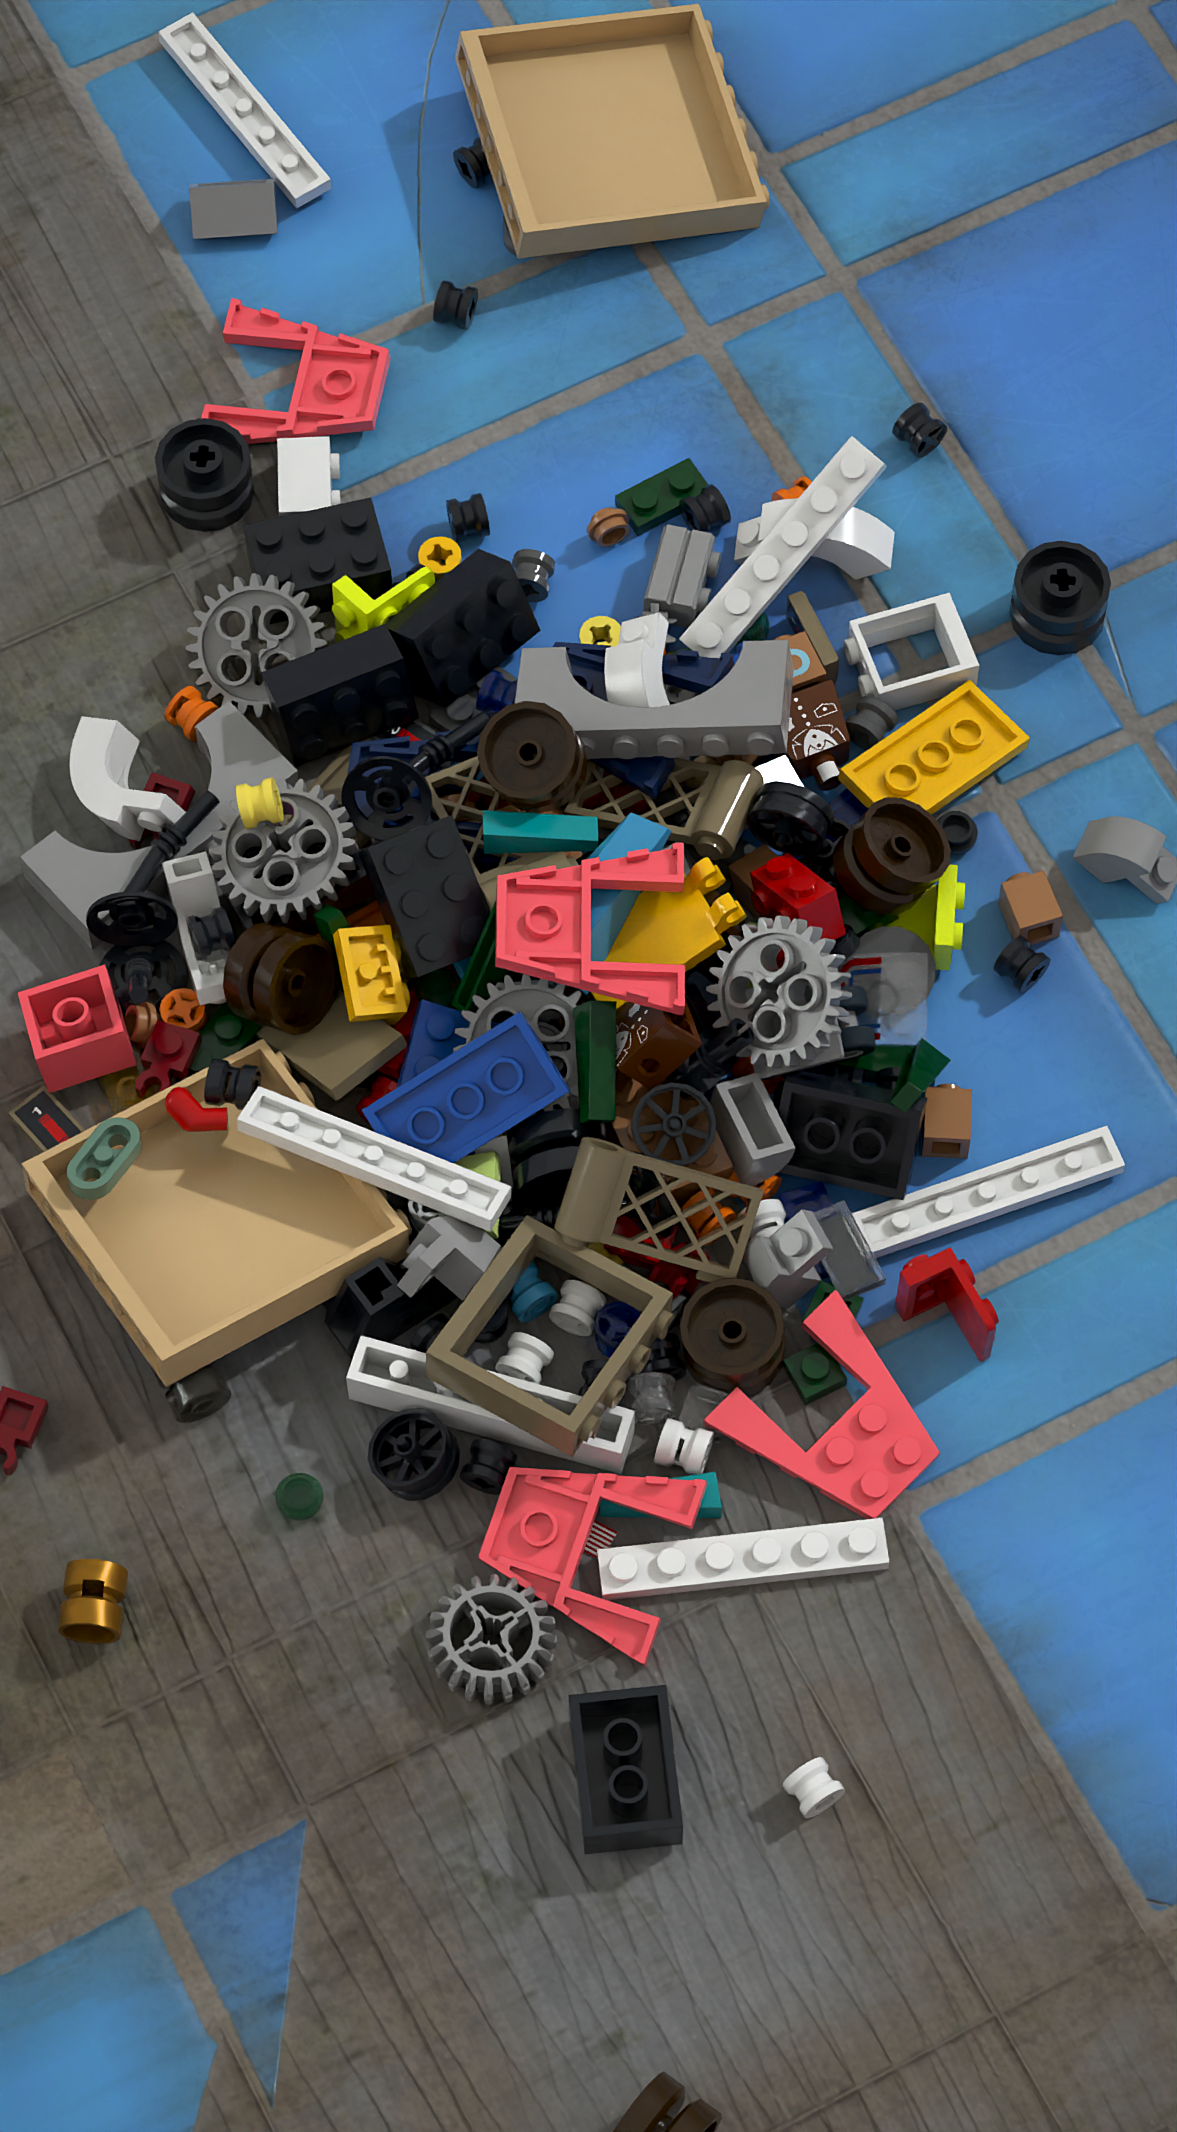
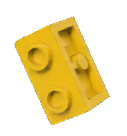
M379 925L338 929L333 934L349 1021L383 1019L388 1025H395L407 1013L410 997L407 985L401 982L398 967L401 962V950L396 939L393 940L391 926Z

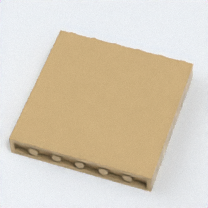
M699 4L460 31L455 60L518 259L760 227L764 210L769 208V192L766 185H761L757 174L758 162L754 151H749L746 142L745 122L743 118H738L733 87L726 84L723 75L724 62L720 52H715L712 43V26L709 20H704Z
M264 1039L223 1059L229 1061L231 1066L242 1067L245 1064L260 1066L262 1073L261 1087L317 1109L313 1095L307 1085L303 1082L297 1084L291 1076V1069L284 1055L280 1051L274 1053ZM209 1067L110 1117L126 1118L134 1122L140 1131L142 1148L139 1156L106 1196L95 1200L79 1198L71 1191L67 1177V1166L70 1160L99 1124L21 1163L27 1192L166 1387L336 1296L344 1279L378 1257L395 1263L409 1256L406 1250L409 1248V1235L412 1234V1228L406 1215L400 1209L394 1211L387 1202L388 1198L385 1189L237 1131V1118L242 1110H238L234 1104L225 1103L220 1107L205 1103L204 1088ZM176 1087H184L192 1093V1096L203 1108L227 1107L228 1131L187 1132L183 1130L167 1113L164 1104L167 1094ZM116 1145L112 1149H122L124 1146ZM91 1178V1179H88L87 1181H95V1180H97V1179H96V1178Z

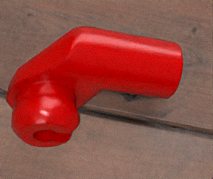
M176 1087L167 1094L164 1103L167 1113L183 1130L187 1132L228 1131L227 1107L203 1108L192 1096V1093L184 1087Z

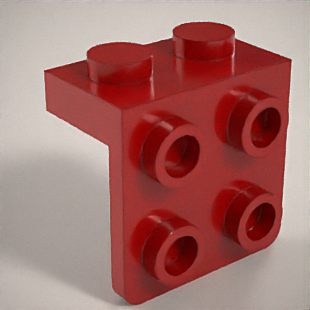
M951 1247L931 1257H928L927 1254H922L908 1261L903 1266V1270L900 1271L895 1308L903 1322L945 1302L978 1360L982 1362L990 1358L993 1341H995V1325L999 1323V1320L991 1302L987 1298L981 1300L973 1286L975 1285V1277L968 1263L964 1259L958 1261Z

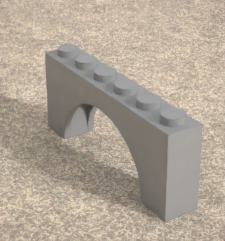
M788 640L743 641L740 656L734 667L720 682L704 693L683 702L666 706L629 707L602 700L580 686L573 677L566 647L522 648L515 703L522 701L540 702L561 712L584 742L587 759H632L664 756L667 758L679 756L720 757L723 755L745 754L763 756L787 753L794 667Z
M230 701L226 702L195 726L198 749L203 753L211 767L208 791L212 792L219 799L220 803L186 837L188 843L184 847L179 845L181 850L177 854L172 852L174 856L172 860L206 851L209 863L216 862L213 861L209 854V849L220 845L215 843L211 833L216 830H225L218 818L220 814L228 816L235 814L230 801H237L236 785L247 783L250 786L260 785L263 779L273 777L277 786L280 778H285L289 789H294L295 784L299 780L298 770ZM54 831L20 856L25 879L93 950L104 941L95 937L87 927L86 914L89 907L104 896L123 892L151 850L152 845L129 852H97L79 847ZM163 866L160 867L145 893L154 894L159 897H163L168 893ZM109 910L98 912L99 918L108 926L114 921L109 915Z

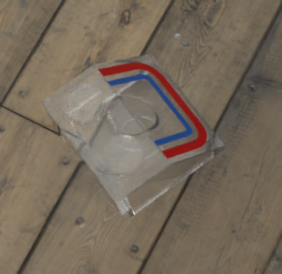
M878 952L853 954L837 967L838 972L851 974L850 979L840 983L841 987L860 986L866 992L868 1009L856 1016L858 1026H868L873 1029L876 1046L914 1047L921 1038L927 1041L928 953Z

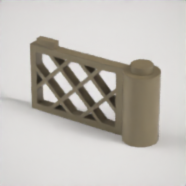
M478 756L426 776L425 779L431 789V810L437 820L447 817V812L452 813L455 823H457L460 816L482 822L476 838L460 834L463 844L472 846L470 853H468L467 849L466 852L491 913L496 901L497 875L556 865V869L577 866L578 863L573 856L567 858L562 851L531 854H491L501 857L498 867L482 874L479 873L474 861L477 857L478 849H484L483 811L464 805L471 790L493 797L488 811H496L502 797L490 784L476 780L479 771H481ZM448 783L463 788L457 803L438 798L434 789ZM509 856L517 858L516 860L507 863Z
M674 758L675 767L660 792L673 787L679 798L656 808L651 798L639 790H635L615 800L608 788H612L624 781L612 774L601 778L598 773L600 767L588 760L585 781L575 797L569 800L564 814L598 817V827L615 830L626 818L621 810L644 800L650 811L640 816L670 829L672 832L667 840L691 844L696 848L699 855L704 858L708 857L710 860L729 858L735 850L746 825L747 815L755 803L758 789L764 784V778L761 772L754 766L740 760L726 761L722 766ZM692 777L706 779L702 787L687 794L684 793L679 783ZM600 792L604 794L608 801L607 804L594 810L581 808L585 799ZM684 808L690 815L684 828L668 825L663 820V818Z
M583 1137L554 1228L562 1234L563 1242L571 1246L580 1248L583 1245L588 1247L589 1242L604 1243L697 1270L696 1279L710 1283L726 1278H736L763 1196V1190L630 1152L605 1140ZM633 1166L653 1171L660 1186L636 1198L628 1183ZM662 1174L669 1175L675 1178L666 1182ZM686 1181L699 1184L706 1198L681 1210L670 1189ZM707 1187L718 1189L720 1191L711 1195ZM626 1191L631 1201L621 1206ZM665 1193L676 1214L652 1226L641 1205ZM731 1194L749 1198L745 1214L726 1223L716 1202ZM711 1206L721 1227L697 1239L686 1218ZM634 1208L646 1227V1230L631 1238L613 1233L617 1217ZM681 1221L692 1242L675 1251L664 1248L656 1233ZM740 1227L737 1239L735 1240L731 1231ZM726 1234L733 1247L728 1266L709 1261L701 1246ZM651 1237L655 1245L643 1242V1240ZM697 1250L700 1258L688 1255V1253Z

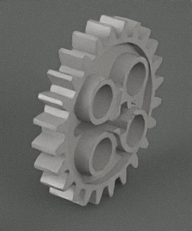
M252 573L249 586L238 576L234 577V590L232 591L223 584L217 585L221 598L217 600L205 595L204 600L210 609L207 613L195 610L193 614L202 621L201 626L189 627L187 629V632L198 637L197 643L186 646L187 651L198 653V659L192 661L188 666L190 669H202L204 672L197 679L196 684L199 686L212 685L207 695V698L210 700H215L224 695L222 705L228 701L233 705L238 702V710L245 717L249 713L251 706L254 707L257 718H264L267 706L271 708L264 682L259 686L256 684L258 654L250 651V643L257 642L258 637L261 640L267 641V648L259 651L261 672L271 669L272 662L278 656L285 655L291 661L331 645L329 641L318 639V633L328 627L327 623L313 621V618L320 612V607L310 606L305 608L304 605L309 598V594L303 591L293 597L295 584L287 581L278 590V577L274 575L269 576L265 586L262 584L260 575ZM257 606L261 610L258 634L253 610ZM284 611L289 619L288 628L282 634L275 635L270 629V619L276 612ZM239 612L245 619V628L241 634L232 637L227 632V620L232 614ZM241 657L246 662V674L242 679L233 681L228 674V665L234 658Z
M280 778L278 789L282 801L283 815H293L294 817L291 822L284 826H275L274 823L267 820L260 822L256 828L247 830L243 825L237 801L231 800L230 804L235 814L233 816L219 815L218 818L225 830L212 831L211 835L215 843L220 846L210 848L209 854L213 861H217V863L211 866V870L216 878H221L218 885L223 894L230 893L229 899L234 907L244 902L243 908L250 917L260 908L261 916L265 922H269L274 912H278L283 923H287L290 911L296 910L300 918L305 920L307 915L306 907L312 905L319 911L323 908L320 899L324 896L334 901L338 900L333 887L335 884L349 886L350 883L343 870H356V863L349 855L357 853L359 848L356 841L350 839L357 833L353 823L347 822L350 818L345 807L337 808L339 803L334 794H330L323 799L324 792L318 784L307 793V787L303 779L297 781L294 789H289L285 778ZM309 822H312V823H313V825H310V826H306V827H305V825H306L307 823H309ZM314 843H325V847L319 853L313 855L306 853L307 849ZM250 847H262L259 854L255 857L243 858V854ZM283 848V849L287 850L288 852L285 853L284 851L279 850V849ZM262 874L260 878H254L256 875ZM286 874L293 875V879L287 885L281 887L274 886L275 881L280 876Z
M776 916L774 921L772 918L761 917L758 919V928L751 924L742 925L744 938L735 935L728 937L733 950L731 952L717 951V955L724 962L723 967H711L709 970L714 976L719 978L718 984L706 987V991L718 996V1001L707 1006L708 1010L718 1011L721 1014V1017L713 1024L714 1029L725 1028L735 1018L743 1020L746 1024L738 1030L739 1033L735 1037L750 1027L754 1034V1041L739 1051L736 1056L749 1057L751 1055V1064L764 1065L767 1062L768 1067L782 1068L783 1063L786 1066L797 1067L800 1063V1057L803 1060L816 1059L814 1047L818 1049L830 1048L829 1041L825 1036L826 1033L841 1034L842 1032L834 1022L836 1016H849V1012L839 1006L840 1000L852 997L851 992L841 990L840 984L850 979L851 974L838 972L837 967L846 959L845 956L839 954L830 955L829 953L834 948L836 941L828 938L820 940L823 929L815 926L807 928V920L794 918L791 922L790 917ZM783 949L785 961L781 969H779L776 958L778 952ZM805 963H806V966H807V967H806V969L801 973V971L803 970L804 965H805ZM751 981L754 991L751 999L748 1001L745 989L748 982ZM811 983L813 996L807 1004L804 992L806 986ZM756 1010H758V1011L756 1012V1014L754 1015V1018H753V1021H752V1018H751L752 1015L754 1014V1012H755ZM779 1015L782 1025L780 1032L775 1035L773 1022L776 1016Z
M525 974L522 976L521 985L516 986L511 977L505 975V989L501 991L492 983H488L487 990L490 998L484 1000L477 995L472 997L478 1010L476 1013L462 1011V1017L470 1025L469 1028H456L455 1034L466 1039L465 1045L491 1030V1021L497 1014L504 1012L515 1015L522 1011L542 1044L554 1042H568L570 1044V1049L567 1051H547L550 1057L558 1058L565 1064L566 1076L564 1080L571 1091L541 1110L543 1112L551 1111L556 1104L562 1109H570L567 1097L572 1095L579 1099L573 1008L577 1007L576 1003L580 998L581 992L577 991L567 998L563 995L565 985L558 983L552 989L548 987V980L541 978L538 985L531 984L530 976ZM555 1011L562 1016L564 1029L560 1034L551 1037L546 1036L539 1030L538 1018L544 1012ZM460 1045L453 1048V1053L465 1045Z

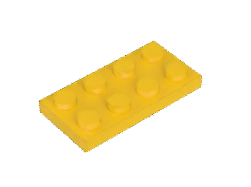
M968 680L842 767L838 780L867 808L872 803L885 797L903 798L920 805L932 815L1028 747L1030 737L971 680Z

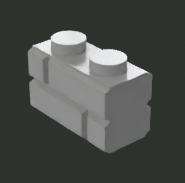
M669 524L663 527L644 596L643 611L650 610L651 603H659L660 611H667L668 617L677 619V622L672 624L673 626L688 629L698 617V614L710 603L711 589L705 588L708 577L716 578L718 574L721 553L714 551L715 536L712 533L698 530L688 531L687 528Z

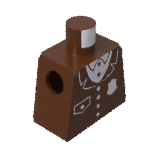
M830 679L791 694L787 753L770 755L773 759L786 755L800 780L813 775L821 791L832 790L841 784L838 780L840 772L838 766L849 760L850 737L834 683Z
M686 999L683 1015H676L631 1002L627 1003L616 1018L615 1091L622 1092L632 1079L649 1089L658 1086L701 1046L702 1042Z

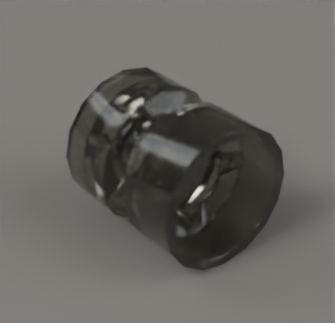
M215 1361L167 1387L149 1364L159 1386L163 1389H169L165 1393V1398L176 1421L191 1423L201 1420L220 1410L230 1400L232 1396L231 1391L221 1371L213 1367Z

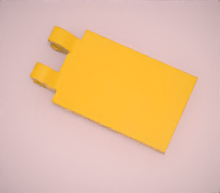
M705 857L693 865L687 876L684 873L683 892L643 891L639 894L604 962L685 965V972H687L724 947L726 943L720 934L742 922L747 915L737 900L734 901L729 892L717 898L710 908L703 895L720 887L726 879L718 866L713 865L711 860ZM592 992L596 1001H617L616 1018L628 1003L624 1000Z

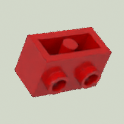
M789 853L772 858L765 865L750 872L754 889L751 892V900L760 917L772 918L773 921L776 916L790 917L791 922L794 918L807 920V928L815 926L823 929L820 940L823 938L835 940L846 934L836 889Z

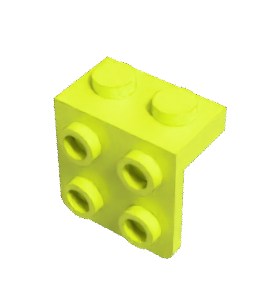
M423 567L376 600H373L346 575L332 584L334 603L332 611L335 615L336 633L334 637L336 643L385 624L435 584L434 572L428 567Z
M950 864L942 877L937 881V885L927 889L911 909L899 914V919L886 926L902 927L917 934L929 946L935 961V970L950 971L952 950H961L963 923L955 922V909H964L965 883L957 882L958 865Z

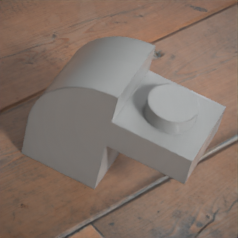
M1113 816L1089 821L1073 858L1099 881L1107 883L1127 878L1156 904L1169 902L1177 884V858L1163 847L1167 837L1148 824L1126 817Z
M800 1210L769 1238L756 1237L745 1250L743 1263L753 1281L769 1291L780 1307L790 1308L822 1281L814 1266L834 1248L813 1212Z
M452 1216L433 1218L425 1224L406 1250L409 1256L402 1265L408 1271L397 1286L411 1298L435 1276L463 1301L503 1247L477 1226Z

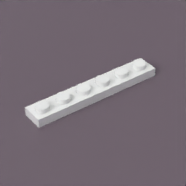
M193 12L158 31L159 42L268 175L274 179V182L296 209L331 189V179Z
M851 436L679 639L692 651H698L699 657L720 658L721 653H729L886 469V464Z
M260 1086L257 1087L237 1118V1131L491 1232L511 1199V1186Z
M1104 1126L907 1194L904 1200L895 1198L849 1214L848 1223L866 1260L870 1261L1124 1173L1125 1163L1108 1126Z
M883 1518L597 1549L602 1599L605 1600L889 1569V1556Z

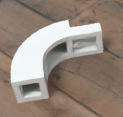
M798 498L762 504L760 517L738 523L734 555L736 563L741 566ZM852 507L811 556L834 563L857 580L891 569L895 532L871 514Z
M660 612L622 622L618 645L606 648L604 673L608 702L629 707H660L670 705L662 679V659L669 622ZM690 756L676 757L680 759L690 760Z
M82 716L72 742L69 762L71 781L81 802L113 831L132 840L140 841L144 828L161 832L168 824L173 826L186 812L170 797L163 793L132 790L128 787L129 769L140 741L117 720Z
M206 851L164 861L162 866L171 904L175 907L178 914L177 929L193 989L197 994L199 1004L226 1002L223 990L224 967L230 951L216 950L210 956H207L206 959L201 960L188 923L189 916L194 915V917L201 918L210 915L214 908L220 907L215 880Z

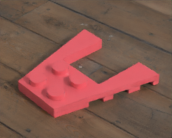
M231 298L223 329L225 343L303 351L288 412L205 404L201 419L208 418L227 423L237 429L248 444L277 441V438L318 437L375 429L391 360L389 349L341 333L336 337L319 331L317 325L305 321L300 325L280 318V314L265 308H261L258 311L243 306L241 300Z
M673 843L671 849L649 852L648 848L629 851L626 857L600 861L599 857L585 859L581 861V865L556 869V865L497 875L495 967L676 1015H683L685 1009V965L591 961V889L683 892L684 843Z
M834 1290L802 1322L801 1327L868 1391L807 1452L797 1445L738 1387L704 1419L703 1425L712 1431L715 1429L736 1441V1445L752 1454L757 1453L778 1465L780 1470L790 1476L798 1477L818 1488L823 1495L865 1519L878 1518L938 1458L940 1451L844 1300Z
M509 1467L478 1558L508 1579L513 1577L517 1579L518 1585L525 1589L531 1586L535 1590L536 1597L545 1600L554 1609L639 1664L646 1666L661 1619L571 1589L601 1500L693 1529L708 1484L707 1481L702 1479L679 1480L657 1476L634 1477L618 1476L611 1473L588 1474L573 1473L565 1470Z

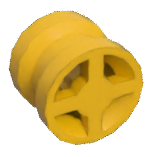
M443 536L430 538L420 546L418 552L419 564L432 570L436 578L440 580L462 562L461 549L451 538Z

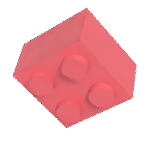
M105 964L18 992L35 1060L49 1093L137 1065L119 1000Z

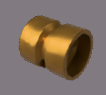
M78 1559L67 1564L63 1593L69 1599L61 1604L58 1625L60 1635L73 1641L88 1644H107L120 1639L124 1611L117 1604L123 1602L126 1597L129 1572L125 1567L100 1559Z

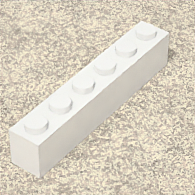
M360 1336L346 1376L349 1399L394 1412L420 1408L432 1412L448 1427L614 1473H622L634 1435V1410L616 1406L614 1409L607 1407L600 1417L602 1422L595 1438L590 1437L587 1442L583 1441L574 1456L571 1457L425 1377L426 1353ZM489 1371L568 1415L571 1414L583 1397Z

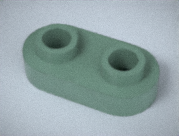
M121 1117L103 1121L70 1160L67 1166L68 1183L71 1191L77 1197L95 1200L106 1196L133 1164L142 1148L140 1131L134 1122ZM116 1145L124 1146L122 1149H112ZM91 1178H96V1179H97V1180H95V1181H87L88 1179H91Z

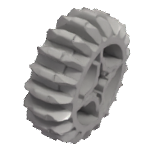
M495 1573L491 1575L490 1585L481 1586L479 1577L474 1576L471 1578L472 1590L467 1591L462 1585L457 1583L453 1587L456 1600L442 1596L439 1600V1606L443 1612L431 1613L430 1624L435 1628L426 1632L427 1643L433 1645L428 1650V1658L430 1662L439 1663L435 1668L436 1676L439 1679L450 1677L448 1688L452 1693L465 1685V1698L469 1702L473 1701L479 1691L484 1692L485 1704H492L494 1701L493 1693L502 1692L503 1700L509 1703L513 1700V1688L516 1687L520 1693L527 1695L530 1693V1684L527 1678L541 1683L545 1675L540 1666L549 1667L553 1665L554 1655L548 1650L557 1647V1636L550 1633L555 1629V1619L552 1616H544L548 1611V1604L545 1600L533 1602L535 1590L531 1586L518 1593V1580L514 1577L507 1582L506 1587H502L499 1584V1576ZM497 1608L509 1612L501 1616H495L488 1613L485 1609ZM467 1617L470 1620L473 1633L463 1640L464 1646L455 1651L452 1646L454 1632L458 1625ZM528 1628L532 1636L530 1646L524 1656L516 1662L513 1657L511 1644L520 1638L519 1633ZM483 1630L486 1635L494 1634V1638L496 1635H500L501 1649L497 1644L490 1645V1640L487 1644L484 1643ZM481 1663H490L499 1670L486 1671L474 1667Z

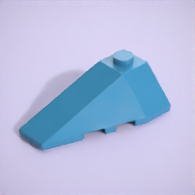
M630 813L587 859L599 857L600 861L626 857L629 851L648 848L649 852L660 851L663 849L672 831L662 825ZM591 889V961H605L641 891ZM571 987V988H573V989H575V990H578V991H580V992H582V993H584V994H586V995H587L588 992H589V991H586V990H582V989H578V988H575V987Z

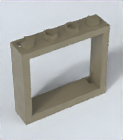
M526 1215L426 1351L425 1377L573 1457L583 1441L587 1442L590 1437L595 1438L602 1422L600 1417L607 1407L614 1409L619 1404L626 1390L625 1382L631 1373L639 1374L642 1371L651 1353L650 1346L655 1339H663L667 1335L668 1326L675 1318V1314L671 1313L673 1293L584 1245L579 1248L564 1243L561 1233ZM536 1256L642 1312L570 1415L463 1358L468 1348Z

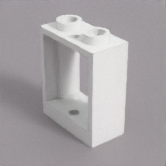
M950 593L849 621L848 639L843 640V648L849 665L856 664L860 676H858V686L862 697L872 696L878 698L896 711L945 697L968 680H971L977 686L979 663ZM934 629L950 668L883 687L868 648Z

